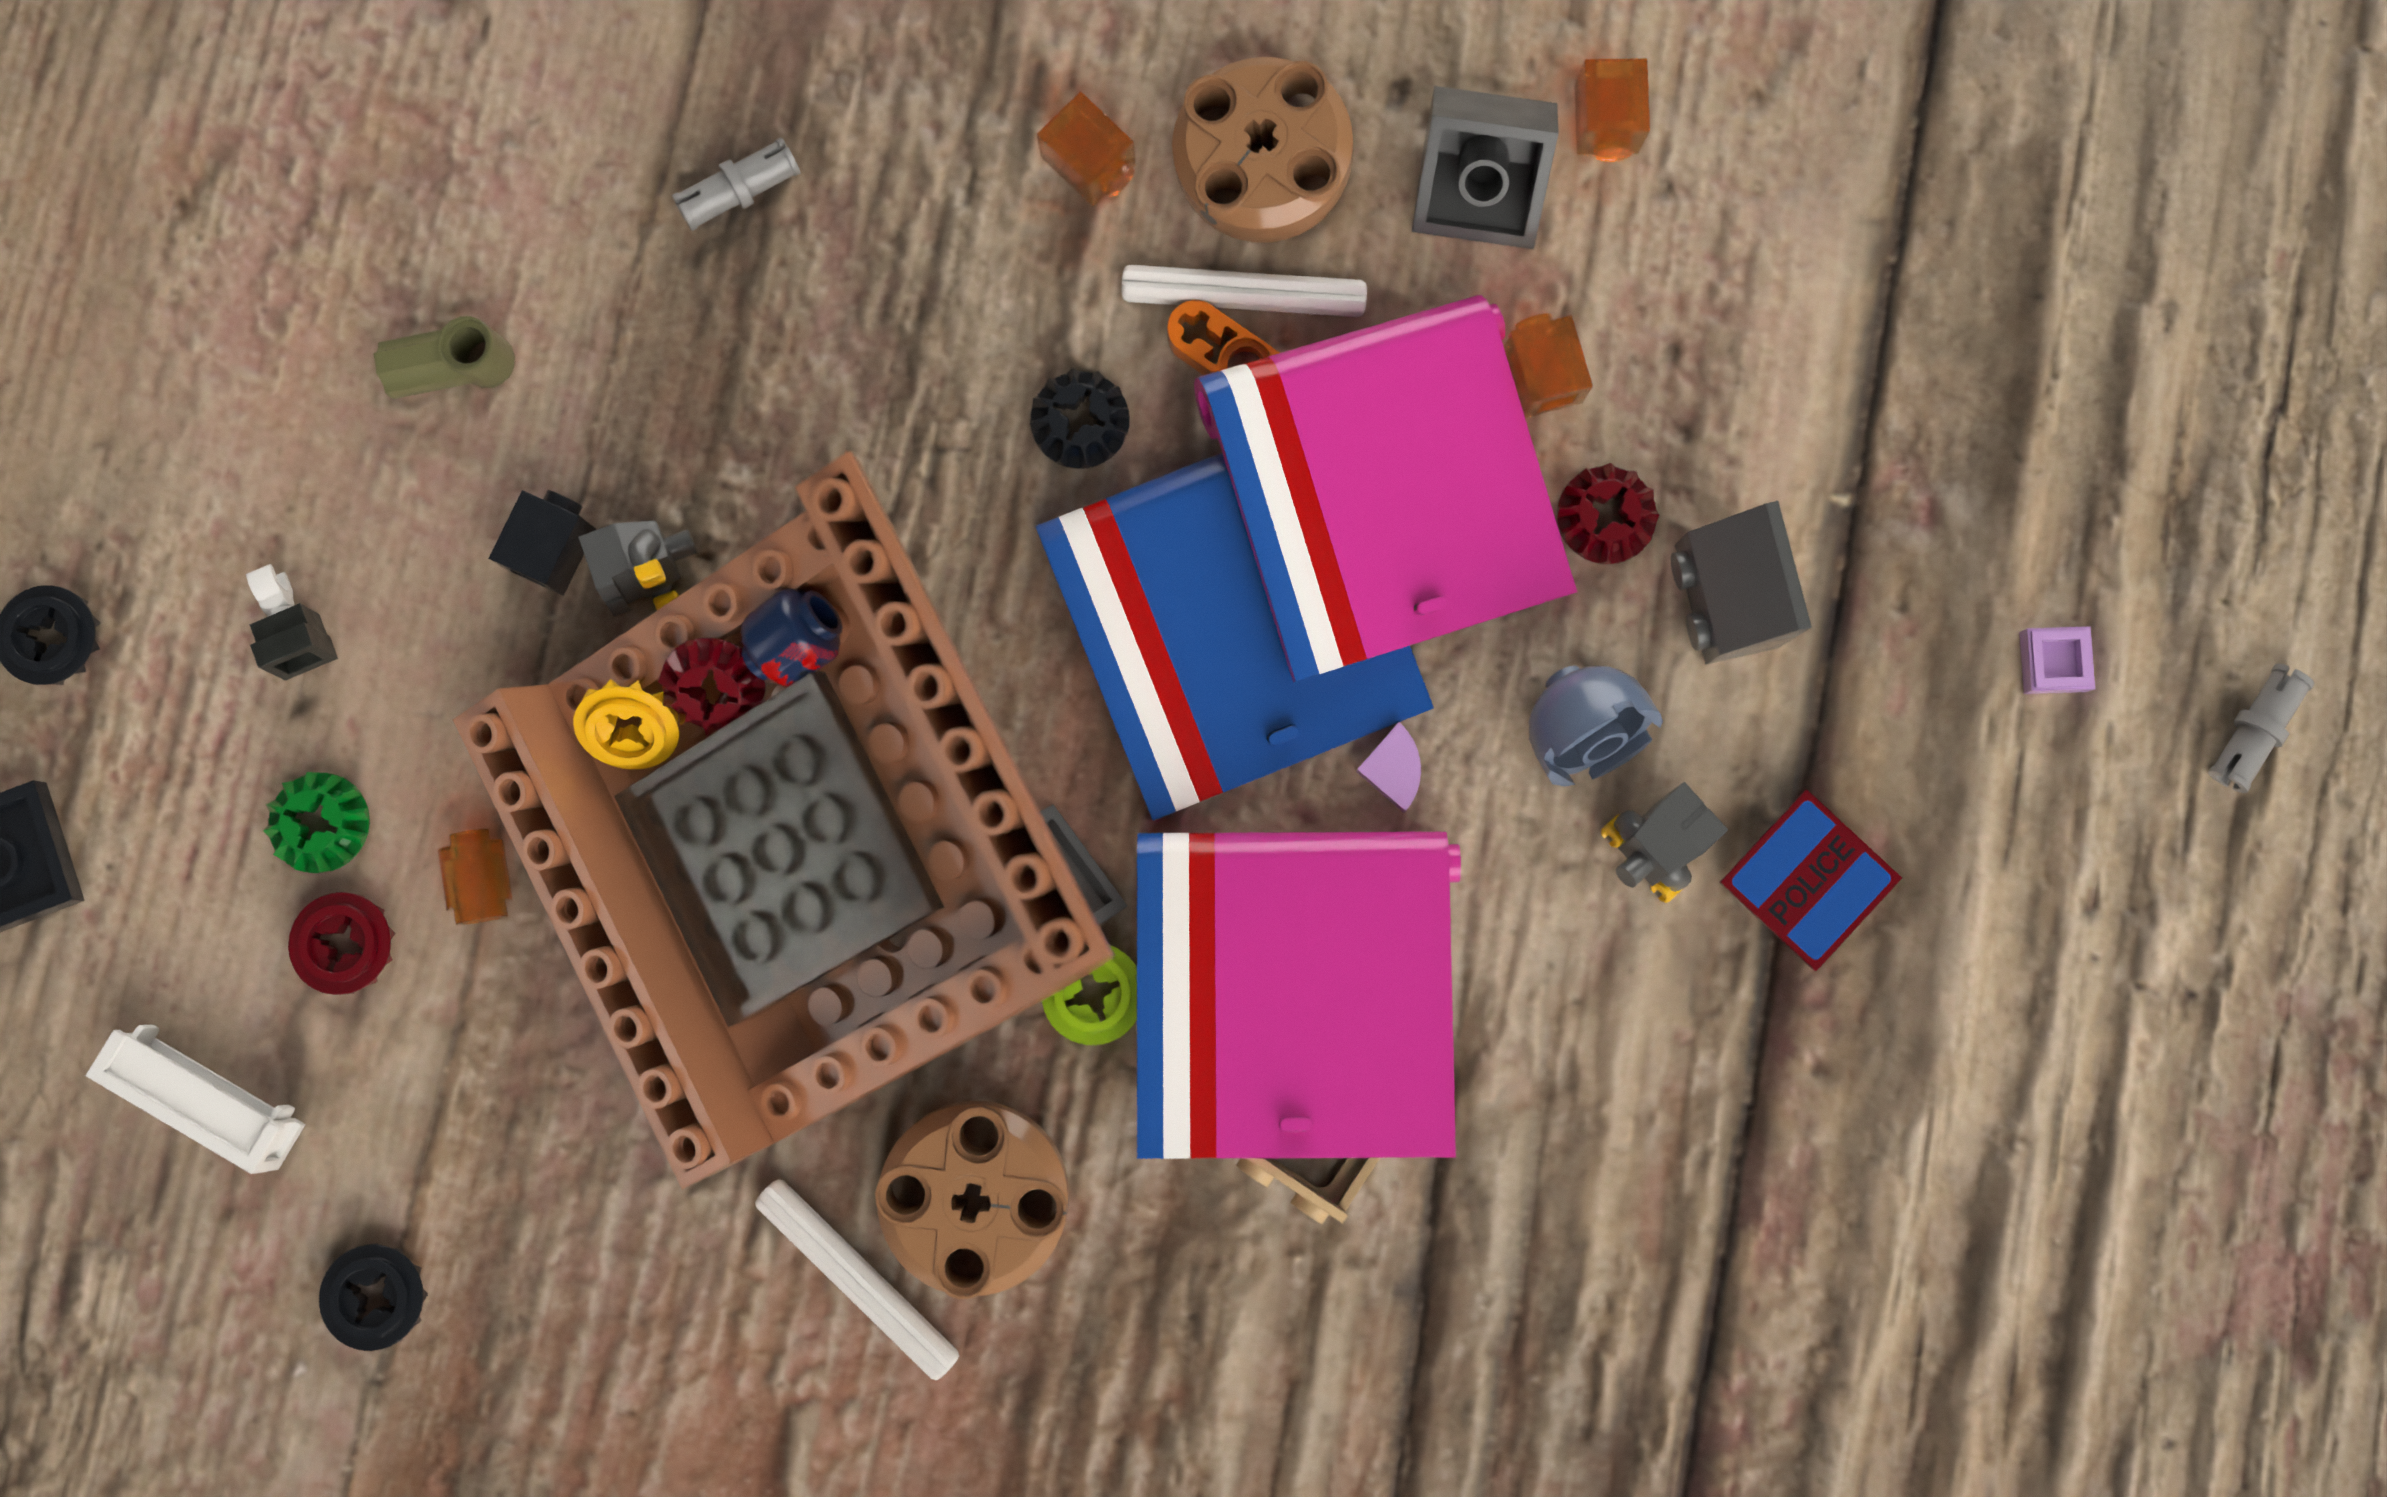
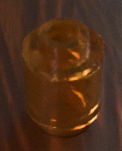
M475 829L450 834V846L439 848L437 852L446 910L454 912L455 925L477 924L509 917L507 902L512 901L513 897L504 840L490 839L489 829Z

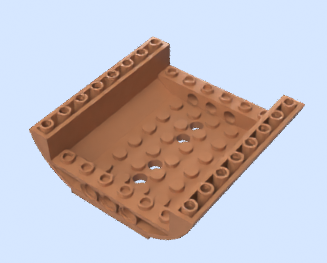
M847 451L797 485L795 489L806 511L549 684L498 688L453 719L681 1189L687 1188L867 1097L1065 989V987L1101 967L1115 956L864 469L851 451ZM789 588L804 590L805 592L809 590L816 591L824 596L837 611L843 627L842 633L839 635L841 642L839 653L834 660L804 682L794 687L783 686L791 698V708L784 719L774 712L771 704L773 690L778 684L768 679L765 680V701L753 723L748 722L741 726L733 736L726 730H716L706 736L703 727L691 722L680 726L678 714V728L681 733L674 752L665 761L650 768L622 769L605 764L589 754L579 743L573 727L574 714L588 688L600 690L610 679L620 687H629L638 680L642 691L651 695L659 692L664 694L658 679L665 660L677 646L696 638H717L731 642L743 649L741 627L744 619L781 590ZM710 670L707 678L704 679L701 688L706 691V699H709L711 704H714L722 693L717 690L716 680H713L714 670ZM632 716L624 720L618 717L613 732L620 727L625 728L630 724L639 727L641 718ZM806 741L811 742L817 748L820 755V766L813 776L803 769L800 762V750ZM863 855L869 857L878 869V883L873 890L866 888L858 878L857 865ZM892 913L901 917L908 929V939L903 948L894 945L886 932V922Z

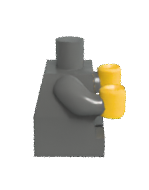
M656 521L614 523L578 537L596 590L603 601L606 602L614 617L631 611L629 604L644 596H652L656 610L679 596L675 590L671 591L672 583L681 578L675 561L697 553L696 546L688 529L665 538Z
M1683 782L1660 799L1643 816L1634 811H1625L1622 814H1617L1602 827L1601 836L1605 839L1609 835L1612 840L1608 844L1611 847L1618 848L1627 858L1616 868L1618 878L1631 888H1634L1645 878L1651 884L1650 889L1653 893L1659 890L1662 894L1658 899L1661 902L1668 903L1691 882L1692 875L1687 864L1704 854L1728 829L1704 805V802L1694 791Z

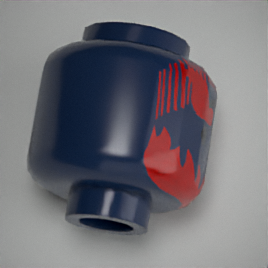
M789 588L781 590L744 619L741 627L744 645L742 649L743 660L749 670L762 680L770 679L778 685L794 687L807 680L837 657L841 644L839 635L843 629L841 619L832 604L816 591L809 590L805 592L804 590Z

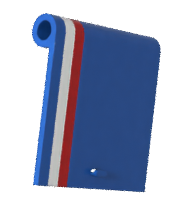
M1223 453L1211 456L1035 526L1153 821L1434 709L1410 646L1293 682Z

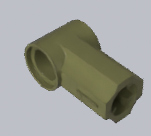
M461 316L453 319L442 330L378 342L377 352L374 353L376 374L383 384L385 393L393 399L467 384H473L480 388H494L503 384L511 376L515 367V354L512 346L482 320L472 316ZM486 342L483 355L477 361L468 363V356L471 350L476 345Z

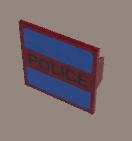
M1806 789L1719 883L1816 972L1899 883L1902 877Z

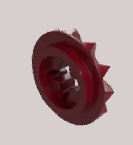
M1612 463L1590 469L1585 468L1566 485L1557 506V523L1566 544L1580 557L1598 564H1617L1639 554L1652 540L1660 515L1656 510L1654 489L1648 488L1638 477L1636 471H1627L1615 467ZM1617 494L1622 495L1623 497L1619 501L1621 505L1618 509V514L1625 519L1624 524L1621 525L1613 521L1606 528L1603 527L1598 535L1595 534L1593 531L1598 525L1596 520L1599 517V511L1592 506L1593 502L1606 504L1610 498L1614 499Z
M696 638L677 646L665 660L658 679V683L662 685L664 691L663 706L673 707L679 714L680 726L691 722L703 727L706 736L716 730H726L733 736L741 726L748 722L753 723L764 704L766 696L765 680L758 678L749 670L742 657V648L717 638ZM710 670H714L713 680H716L717 690L722 692L714 704L709 703V699H706L705 689L701 688Z
M347 892L330 893L313 900L299 913L289 935V957L297 975L311 988L331 995L354 994L356 991L378 982L377 977L393 960L390 954L391 939L396 934L387 923L384 916L385 910L366 899L364 895ZM349 925L352 928L350 939L357 942L358 946L364 948L363 953L343 954L338 962L336 959L338 949L329 945L330 941L320 937L321 934H344Z

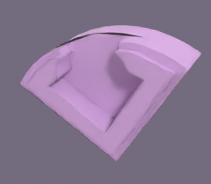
M1398 722L1356 772L1404 813L1411 805L1418 791L1421 777V762L1413 738L1405 727Z

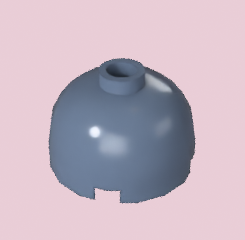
M1568 666L1557 671L1547 680L1545 684L1547 689L1537 699L1529 718V740L1535 756L1551 783L1566 787L1575 785L1569 774L1579 773L1590 767L1589 775L1593 780L1627 763L1652 741L1646 729L1652 722L1660 728L1663 719L1646 690L1629 674L1608 666H1589L1581 669L1578 666Z

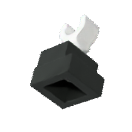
M269 564L246 574L253 595L262 611L267 615L266 618L249 624L256 641L250 646L258 668L286 681L338 659L320 614L300 603L295 605L293 590L285 572L276 575L273 566Z

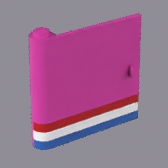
M1482 295L1472 296L1197 377L1194 380V392L1199 414L1211 439L1218 438L1293 682L1577 592L1502 343L1506 334L1504 319L1499 307L1494 303L1489 304Z
M1447 832L1137 834V1159L1456 1157L1450 883L1460 882L1461 854L1459 844H1448Z

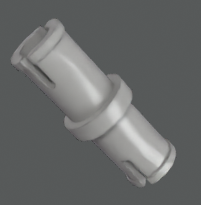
M780 137L774 143L735 164L730 159L719 164L720 172L680 193L676 192L672 195V198L684 220L687 221L689 228L693 231L699 225L737 205H740L742 209L754 204L752 197L793 175H799L801 172L791 151Z
M2284 664L2274 665L2271 675L2250 709L2240 710L2233 723L2237 730L2215 765L2208 771V774L2215 781L2226 787L2233 781L2235 783L2233 790L2241 793L2249 791L2251 788L2250 784L2273 747H2282L2288 738L2289 732L2285 728L2307 692L2311 691L2315 684L2308 675L2295 669L2290 677L2287 675L2290 670L2289 666Z

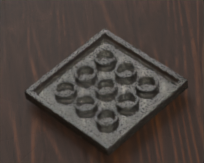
M825 671L807 674L614 796L728 1027L748 1020L944 908Z

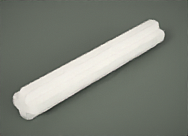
M1142 265L1125 266L1121 285L1122 297L1127 302L1180 305L1187 301L1200 300L1211 304L1215 308L1348 317L1362 316L1365 312L1367 301V286L1362 280Z
M778 1179L773 1181L761 1192L755 1201L756 1208L916 1365L933 1380L942 1378L958 1360V1350L784 1180Z

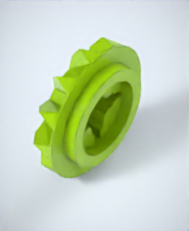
M1109 945L1115 956L1101 967L1089 973V975H1093L1097 983L1108 982L1111 984L1119 981L1120 986L1112 989V993L1103 998L1105 1020H1100L1098 1012L1094 1013L1090 1004L1080 1006L1074 1004L1068 1007L1066 1001L1075 998V994L1083 990L1081 979L1042 1001L1046 1017L1054 1029L1075 1043L1092 1046L1112 1042L1128 1032L1137 1021V967L1129 956L1114 946Z

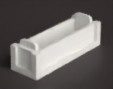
M139 1025L133 1033L113 1030L87 1072L86 1077L250 1174L279 1170L306 1125L296 1118H291L295 1110L294 1107L287 1104L278 1105L274 1108L155 1037L159 1032V1028L155 1025Z

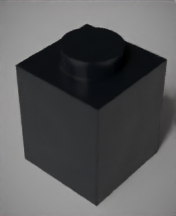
M522 490L488 559L511 573L564 596L584 556L578 537L595 531L596 528L579 516L583 506L551 490H547L543 499Z

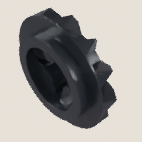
M1072 368L1066 374L1056 378H1048L1043 389L1033 398L1030 426L1034 440L1040 450L1059 465L1074 469L1098 466L1112 458L1126 440L1130 424L1128 405L1119 386L1114 385L1099 371L1091 373ZM1088 396L1090 416L1097 420L1099 425L1104 427L1096 424L1094 426L1082 425L1079 432H1075L1072 440L1069 441V419L1062 415L1061 411L1057 408L1064 411L1066 408L1077 410L1080 403H1084Z
M53 585L32 587L11 599L0 614V662L5 669L17 679L37 686L49 684L64 685V680L72 675L87 672L84 664L92 652L100 649L95 641V627L101 624L88 608L89 601L68 589ZM54 624V629L63 633V636L67 637L66 643L61 642L60 645L50 644L46 649L45 643L28 633L30 629L36 631L51 629Z
M378 1243L359 1246L345 1252L329 1267L321 1283L319 1308L325 1326L338 1341L350 1348L362 1351L381 1350L402 1341L421 1321L420 1313L423 1302L428 1296V1293L423 1289L420 1278L422 1268L413 1264L403 1254V1249L379 1245ZM386 1276L384 1280L386 1285L383 1288L382 1295L390 1300L389 1304L394 1307L380 1306L373 1309L369 1315L364 1316L367 1311L365 1306L368 1297L360 1292L361 1288L356 1285L371 1286Z

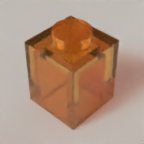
M1647 58L1584 60L1575 82L1577 155H1595L1597 160L1613 162L1627 159L1632 154L1639 153L1650 131Z
M1081 91L1037 133L1041 158L1092 207L1106 194L1109 197L1116 196L1134 176L1135 169L1133 167L1136 165L1134 141Z
M1542 313L1518 322L1515 325L1516 330L1510 332L1504 349L1525 418L1583 403L1593 384L1572 315L1553 320L1550 313Z

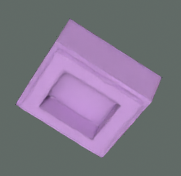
M2091 626L2027 628L2019 632L2024 694L2089 692L2095 689Z

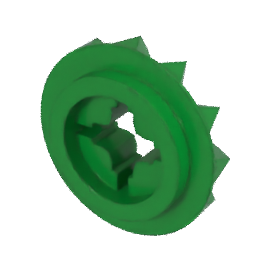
M306 772L304 776L282 783L283 789L276 799L266 804L270 813L268 826L263 832L270 838L275 849L273 855L282 859L293 867L294 870L307 873L331 872L345 866L355 858L367 839L370 825L367 803L357 787L341 776L320 772ZM321 804L323 806L321 817L328 820L329 825L338 827L337 832L327 830L326 832L315 831L309 840L307 838L309 827L302 824L301 820L296 818L297 813L304 814V812L315 813Z

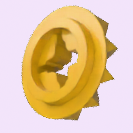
M610 679L600 690L588 688L582 701L577 706L573 718L574 732L582 747L599 761L622 769H645L662 763L674 752L681 732L678 728V713L674 709L663 706V692L652 695L644 692L638 680L629 687H620ZM632 716L641 718L639 727L630 724L625 728L620 727L613 732L618 717L624 720Z

